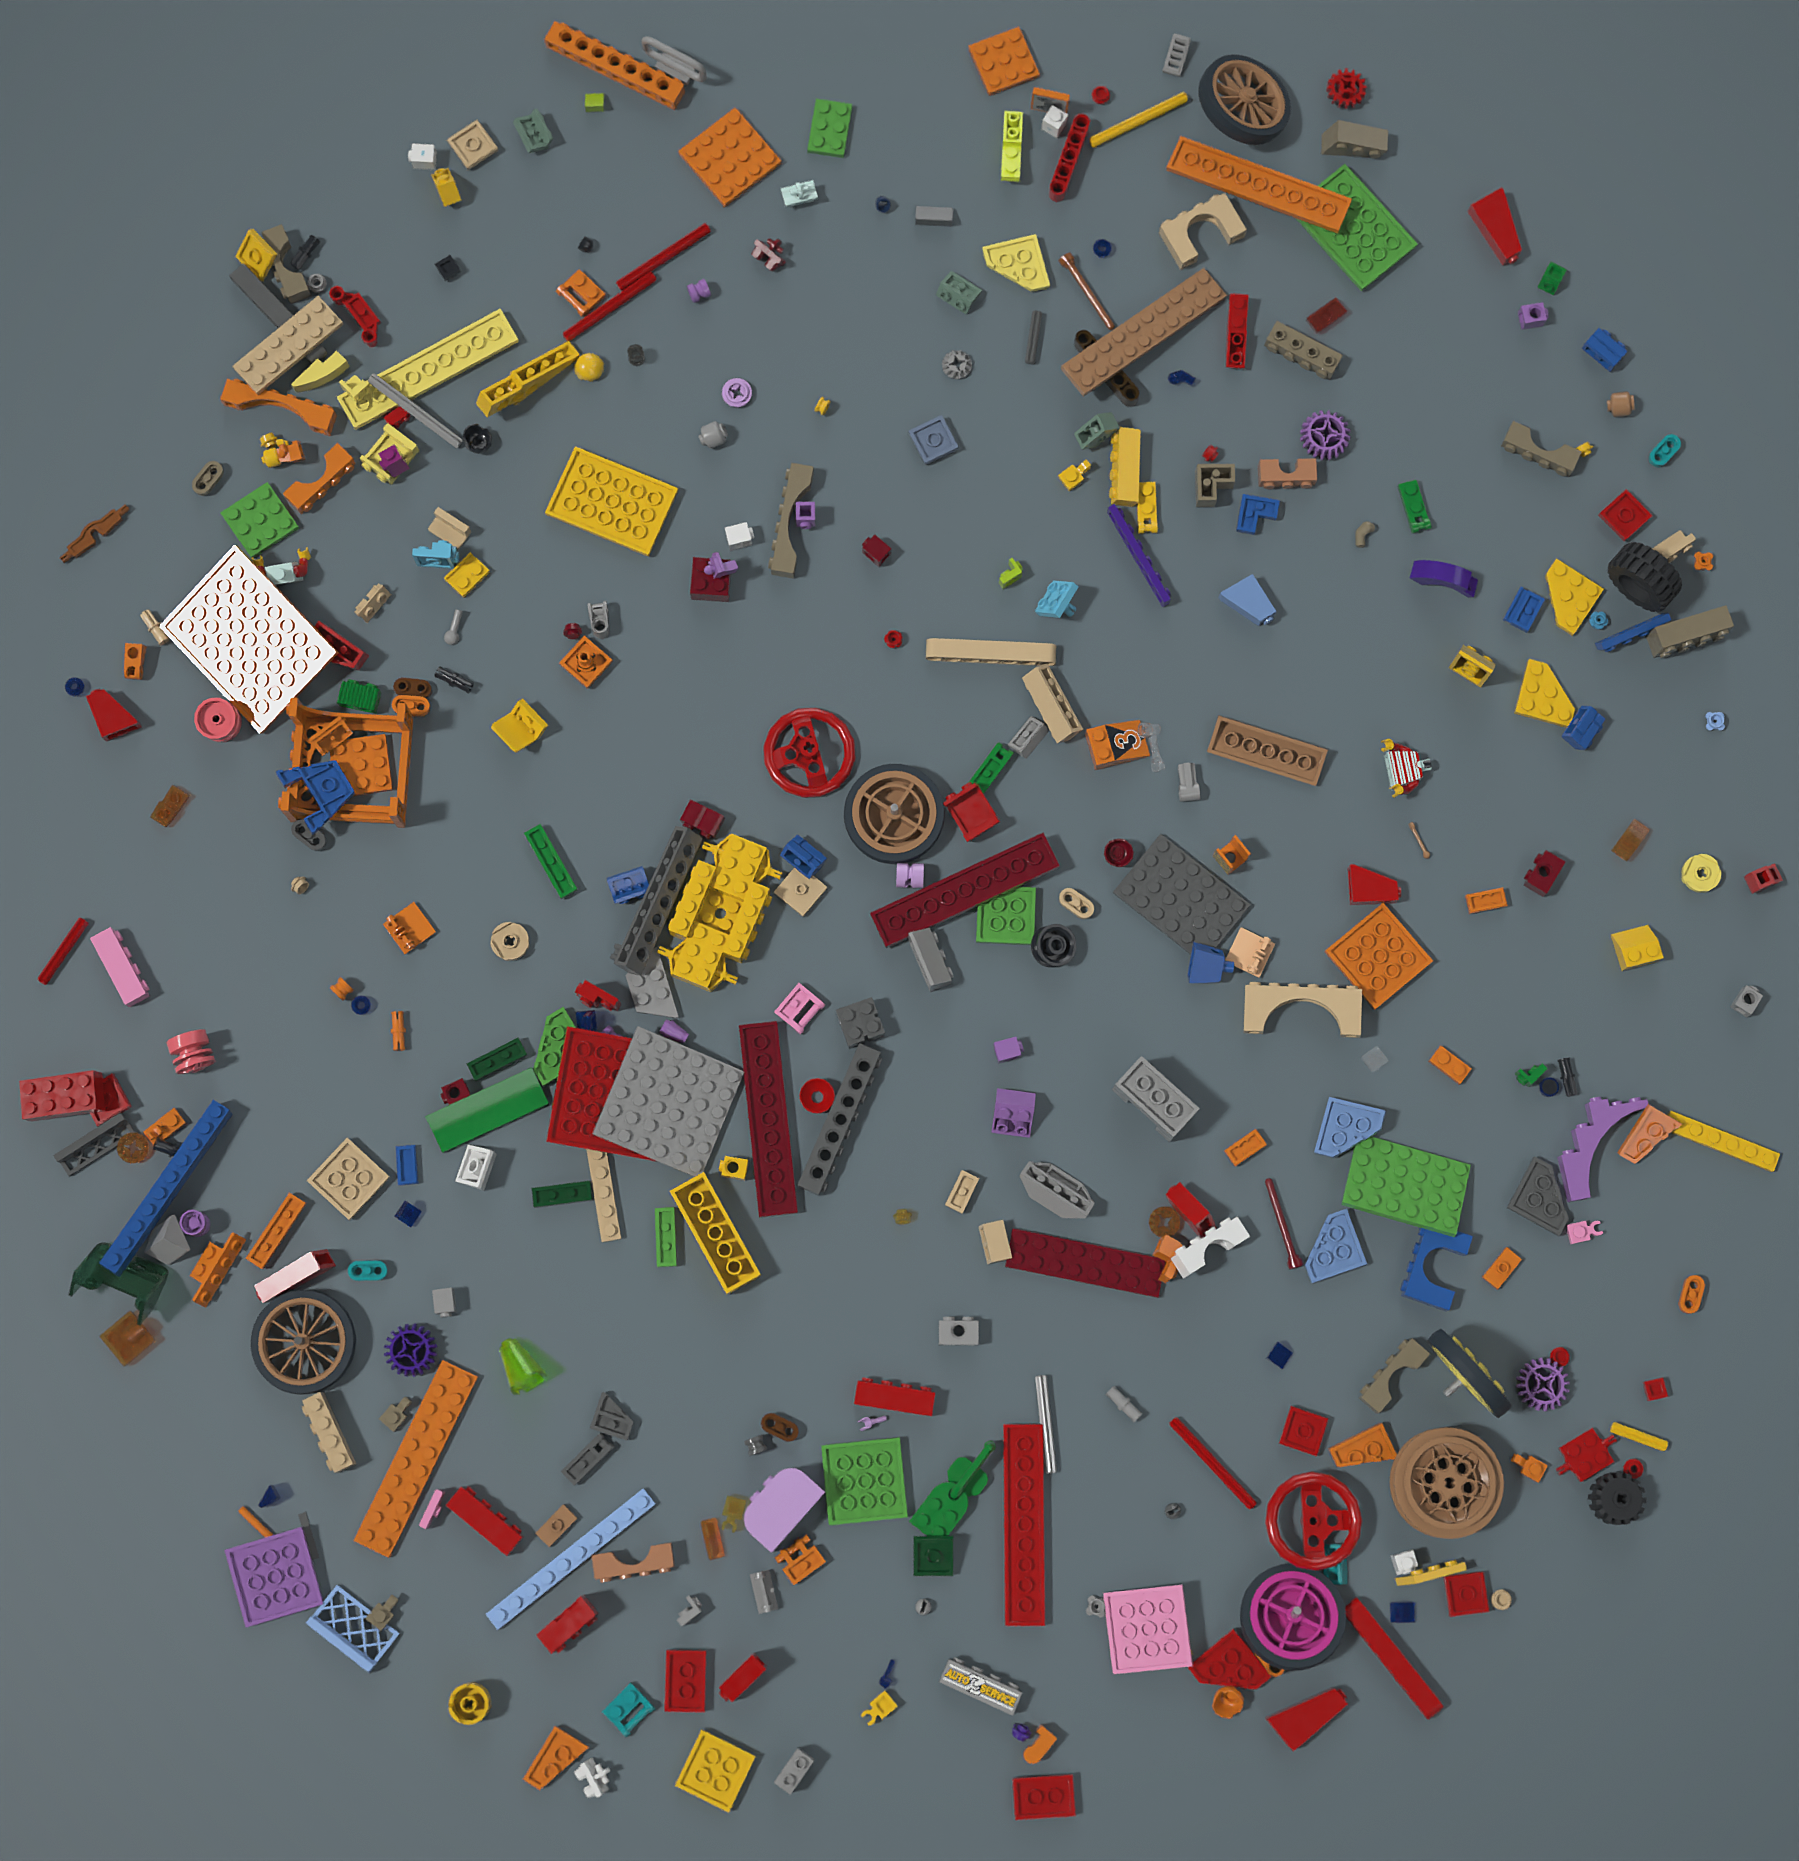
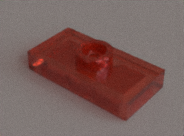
M1335 297L1308 316L1306 321L1315 333L1318 334L1344 316L1347 310Z

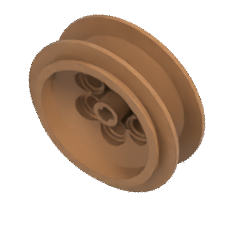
M1437 1428L1415 1435L1399 1450L1390 1471V1492L1397 1511L1414 1529L1432 1537L1454 1539L1466 1537L1479 1531L1494 1517L1503 1497V1473L1496 1455L1482 1439L1462 1429ZM1440 1458L1446 1461L1444 1469L1438 1467L1437 1462ZM1459 1463H1463L1466 1467V1471L1463 1474L1457 1471ZM1428 1472L1433 1476V1481L1430 1484L1424 1480V1476ZM1446 1478L1450 1480L1448 1482V1484L1450 1485L1448 1488L1445 1487L1446 1482L1444 1480ZM1466 1482L1472 1486V1490L1468 1494L1463 1490V1485ZM1433 1492L1439 1495L1437 1503H1433L1430 1499V1495ZM1452 1497H1456L1458 1499L1459 1503L1456 1508H1453L1450 1505V1499Z

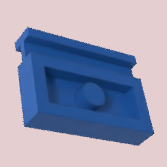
M1520 587L1503 621H1507L1527 633L1545 599Z

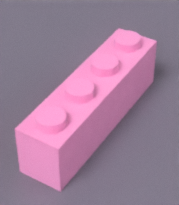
M110 927L91 937L90 939L124 1004L130 1008L150 997L147 992L150 988L146 981H142L139 977L141 971L137 964H133L130 960L132 954L128 947L124 948L121 943L123 937L120 932Z

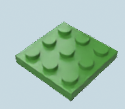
M268 482L220 512L251 558L257 557L299 529Z
M1017 887L979 905L977 908L976 943L1031 945L1035 927L1036 887Z

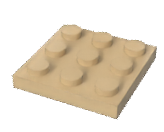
M346 1138L309 1177L307 1182L348 1220H351L387 1182L390 1176L349 1138Z

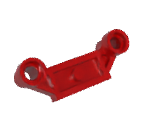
M340 286L332 287L329 291L332 301L337 305H345L363 329L361 335L363 342L369 347H375L377 345L378 325L381 324L378 317L359 292L352 294L344 292Z

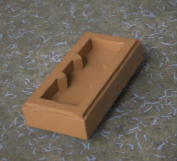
M563 1504L535 1534L550 1547L578 1518Z

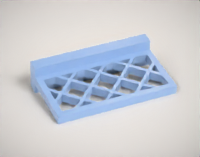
M336 1585L323 1604L306 1622L310 1628L369 1674L399 1636V1633L388 1624L383 1630H388L394 1635L386 1642H380L379 1630L377 1628L364 1630L363 1619L371 1611L338 1585ZM337 1592H340L344 1596L345 1604L333 1606L332 1598ZM348 1606H358L361 1616L349 1618ZM345 1607L346 1618L335 1620L334 1608ZM331 1609V1621H322L318 1617L323 1610ZM361 1619L362 1631L350 1632L349 1621ZM347 1621L348 1633L339 1634L336 1632L335 1623ZM333 1623V1628L327 1624ZM377 1631L378 1643L366 1644L365 1633ZM362 1633L363 1645L354 1646L351 1643V1635ZM378 1646L379 1654L374 1660L367 1656L366 1647Z

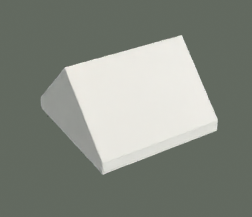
M468 1145L455 1181L484 1191L497 1154L492 1150Z

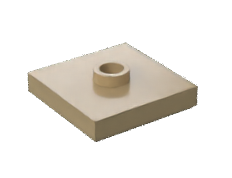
M478 120L447 139V142L467 170H470L499 151Z
M794 867L774 891V894L804 917L828 887L815 876L808 879Z

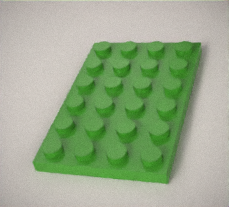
M1346 164L1318 185L1321 188L1352 199L1339 232L1335 233L1295 218L1360 291H1363L1418 245Z
M1371 1136L1354 1146L1341 1205L1455 1237L1471 1165Z

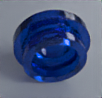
M1105 239L1097 240L1093 245L1094 254L1101 258L1107 257L1111 253L1110 242ZM1104 247L1105 251H1100L1099 248Z
M76 677L70 678L65 684L66 692L74 697L81 695L85 688L83 681ZM77 684L76 689H71V686Z
M357 996L353 999L351 1007L356 1014L364 1015L369 1012L371 1002L365 996ZM363 1002L365 1004L364 1008L359 1009V1003Z

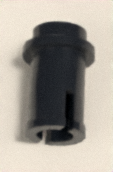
M157 1138L153 1145V1150L168 1154L170 1158L174 1157L180 1148L177 1146V1143L172 1144L160 1138Z

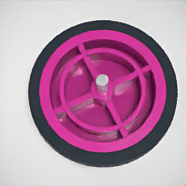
M1289 1563L1267 1569L1250 1583L1241 1603L1240 1624L1247 1644L1260 1659L1278 1669L1301 1671L1323 1663L1336 1651L1344 1635L1346 1611L1342 1597L1330 1579L1319 1571L1297 1568Z

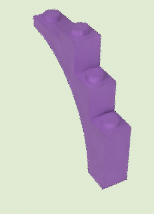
M1595 1097L1585 1104L1589 1126L1587 1123L1578 1124L1576 1129L1571 1131L1576 1152L1574 1153V1149L1562 1151L1563 1155L1557 1157L1567 1203L1591 1197L1589 1188L1590 1164L1600 1139L1622 1117L1645 1109L1648 1105L1647 1099L1641 1100V1097L1629 1099L1630 1103L1622 1104V1101L1610 1103L1611 1106H1609L1608 1099L1602 1100L1601 1097Z

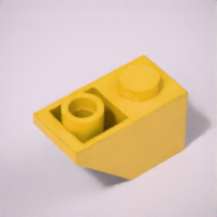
M448 168L438 169L434 174H431L444 207L461 201L458 189Z

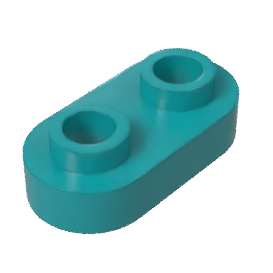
M1674 434L1666 435L1649 454L1650 464L1654 467L1664 466L1679 450L1681 446L1679 437ZM1667 443L1672 444L1673 447L1669 448ZM1655 456L1660 457L1661 460L1657 461Z
M355 1261L348 1267V1275L355 1281H380L388 1274L387 1265L381 1261ZM380 1267L382 1272L377 1275L375 1269ZM357 1268L362 1269L360 1275H357L355 1272Z

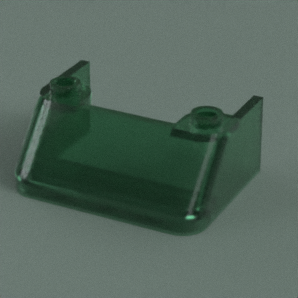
M106 1242L98 1243L75 1269L69 1296L72 1297L81 1286L94 1290L105 1284L137 1298L134 1306L140 1311L137 1325L140 1326L154 1309L167 1281L168 1270L164 1266L135 1255L122 1275L118 1277L100 1264V1261L112 1244Z

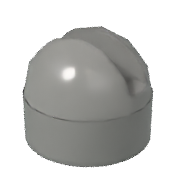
M927 1599L917 1601L915 1606L917 1613L927 1615L931 1611V1603ZM923 1602L927 1603L924 1612H920Z

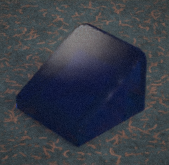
M1276 1342L1266 1359L1283 1369L1292 1352L1281 1343Z
M269 1485L258 1504L259 1508H265L280 1499V1495L274 1485Z
M1391 1602L1390 1622L1415 1623L1414 1602Z

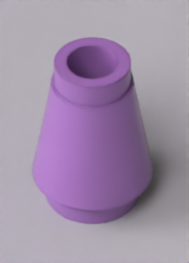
M667 1019L659 1033L663 1034L662 1037L683 1044L689 1035L673 1020L669 1021Z

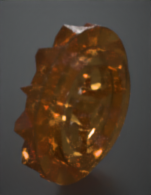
M137 1132L127 1133L118 1141L117 1152L123 1161L138 1163L147 1156L149 1143L143 1135ZM136 1140V1147H139L141 1150H135L131 1156L130 1148L125 1145H131Z
M1159 1207L1151 1213L1149 1226L1151 1231L1158 1237H1163L1164 1235L1171 1237L1180 1227V1218L1174 1209ZM1159 1215L1163 1217V1219L1171 1217V1219L1167 1223L1169 1229L1165 1226H1160L1158 1228V1225L1161 1222Z

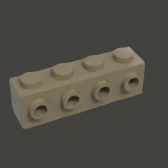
M1276 321L1264 345L1269 351L1279 353L1286 360L1294 361L1300 364L1303 369L1312 370L1320 378H1327L1329 380L1343 356L1279 321Z

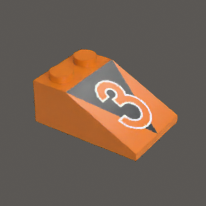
M1140 720L1106 724L1086 730L1085 736L1095 770L1150 756Z

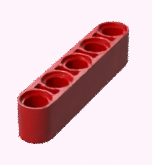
M1085 114L1075 116L1053 175L1049 197L1054 202H1060L1064 199L1089 132L1090 119ZM1083 123L1085 127H1079L1077 124ZM1072 140H1078L1079 143H1072ZM1072 156L1074 159L1068 160L1065 157ZM1065 172V173H1067L1068 175H1067V176H1061L1059 173ZM1054 189H1061L1062 192L1056 193L1054 192Z

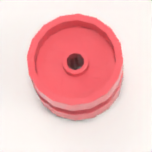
M209 698L197 707L194 723L197 730L208 739L215 742H227L239 733L242 726V717L235 706L221 698Z

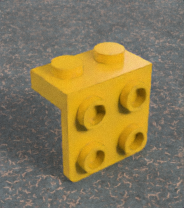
M523 698L516 703L509 714L491 725L492 730L516 753L540 739L548 727V724Z

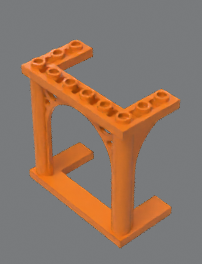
M290 697V703L286 705V714L289 715L295 724V731H292L291 736L294 748L290 750L292 768H302L304 763H308V766H311L312 756L316 747L307 737V731L313 729L319 732L321 730L319 727L323 729L339 716L351 731L402 733L397 797H390V806L344 804L328 821L395 824L397 828H405L414 720L406 703H398L397 716L336 713L306 707L298 698ZM305 741L311 744V749L308 751L305 750L307 748ZM303 780L290 785V787L288 786L287 792L282 791V797L278 799V808L281 809L290 822L304 819L321 810L317 803L312 805L316 802L313 797L308 801L302 800L303 793L309 790L307 786L303 787Z

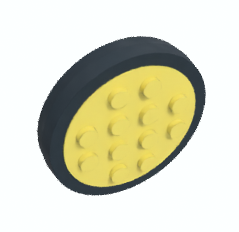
M1441 1328L1430 1336L1427 1342L1457 1378L1449 1388L1443 1391L1447 1397L1464 1385L1497 1418L1503 1416L1512 1407L1503 1394L1505 1393L1503 1387L1496 1380L1493 1382L1486 1367L1481 1362L1477 1364L1472 1352L1467 1347L1464 1349L1461 1342L1455 1336L1450 1337Z

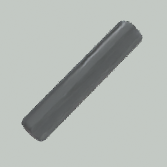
M1034 310L1032 312L1025 357L1026 364L1032 365L1035 363L1042 318L1041 311Z

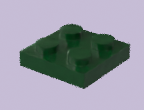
M914 1536V1576H953V1536Z

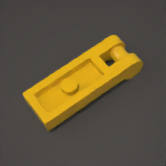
M1139 482V502L1137 503L1138 534L1146 531L1157 533L1156 482ZM1144 520H1151V524H1144Z

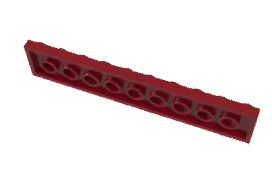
M1043 832L871 912L870 915L885 947L888 948L908 939V933L936 926L1060 868V865Z
M777 1021L739 1025L759 1218L797 1214Z

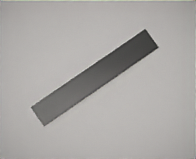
M306 1512L298 1514L305 1532L311 1558L314 1560L319 1558V1554Z

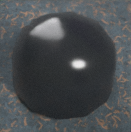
M472 424L464 430L463 442L470 452L482 454L491 447L492 436L487 428H482L479 424Z

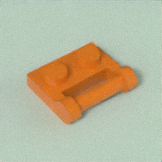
M580 269L556 289V293L559 296H563L577 309L581 317L587 315L606 297L605 293ZM571 288L587 304L583 306L568 290Z

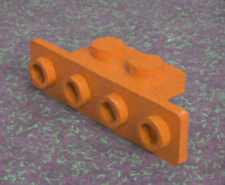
M232 1232L223 1248L209 1242L190 1274L192 1278L202 1283L192 1299L193 1302L203 1307L208 1306L244 1245L245 1238Z

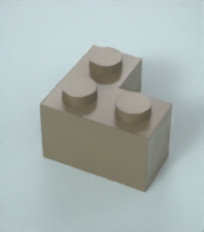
M1197 464L1195 470L1196 507H1215L1217 489H1233L1235 484V464Z

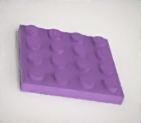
M303 1526L225 1550L245 1627L323 1604V1597Z

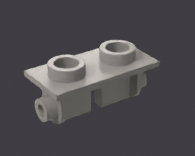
M769 1570L750 1574L759 1614L778 1609Z

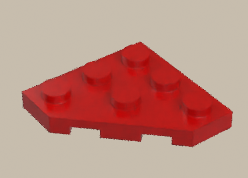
M1231 1629L1195 1659L1193 1666L1187 1667L1197 1681L1202 1684L1256 1690L1271 1678V1675L1234 1629Z

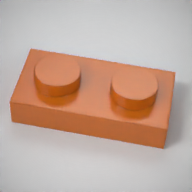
M1441 1045L1428 1061L1459 1085L1472 1069Z

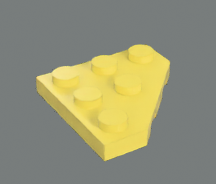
M1036 234L982 247L988 268L1031 292L1050 288Z

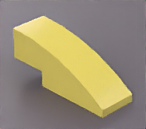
M335 351L324 363L319 359L313 362L291 385L297 393L308 391L332 381L350 366L347 360Z

